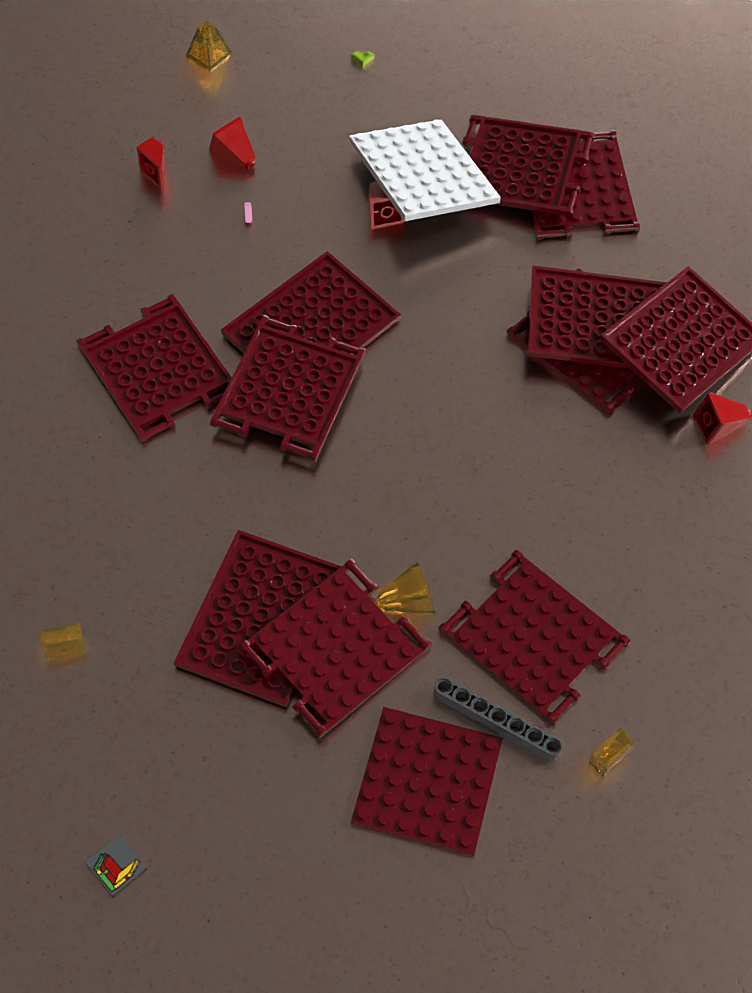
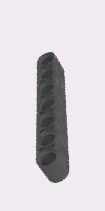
M439 678L435 682L433 693L435 699L545 761L554 762L559 758L562 744L554 736L448 678ZM439 688H446L448 691L441 692ZM462 697V698H464L466 701H465V702H459V701H457L456 698ZM480 707V708H482L484 711H483V712H477V711H475L474 708ZM493 717H498V718H500L502 721H501V722H495L492 718H493ZM517 727L520 731L513 732L510 728ZM535 737L538 742H531L528 738ZM553 747L556 752H549L547 748Z

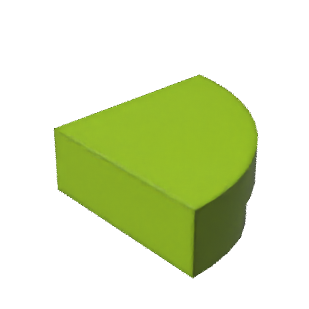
M357 51L352 53L351 58L361 66H365L374 59L375 54L369 51L367 53H359Z

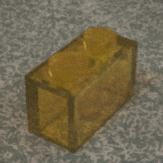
M80 622L39 631L46 659L86 650Z
M620 727L592 753L589 764L604 777L632 751L635 741Z

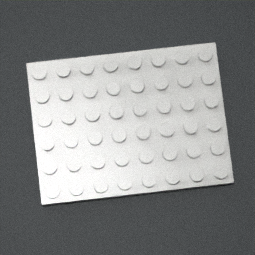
M442 120L421 122L378 131L374 130L349 136V142L404 221L500 203L501 197Z

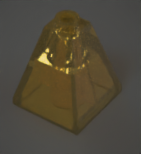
M208 21L203 22L197 28L186 53V58L209 73L232 56L231 50L217 27Z
M419 562L413 564L379 591V596L376 597L379 608H384L386 612H436L427 578Z

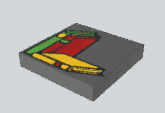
M121 835L85 862L111 896H114L147 869L146 865Z

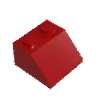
M152 136L137 146L139 168L141 172L162 190L165 186L166 177L165 147L161 141H157Z

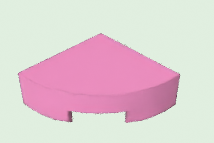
M250 202L244 203L245 223H251L252 206Z

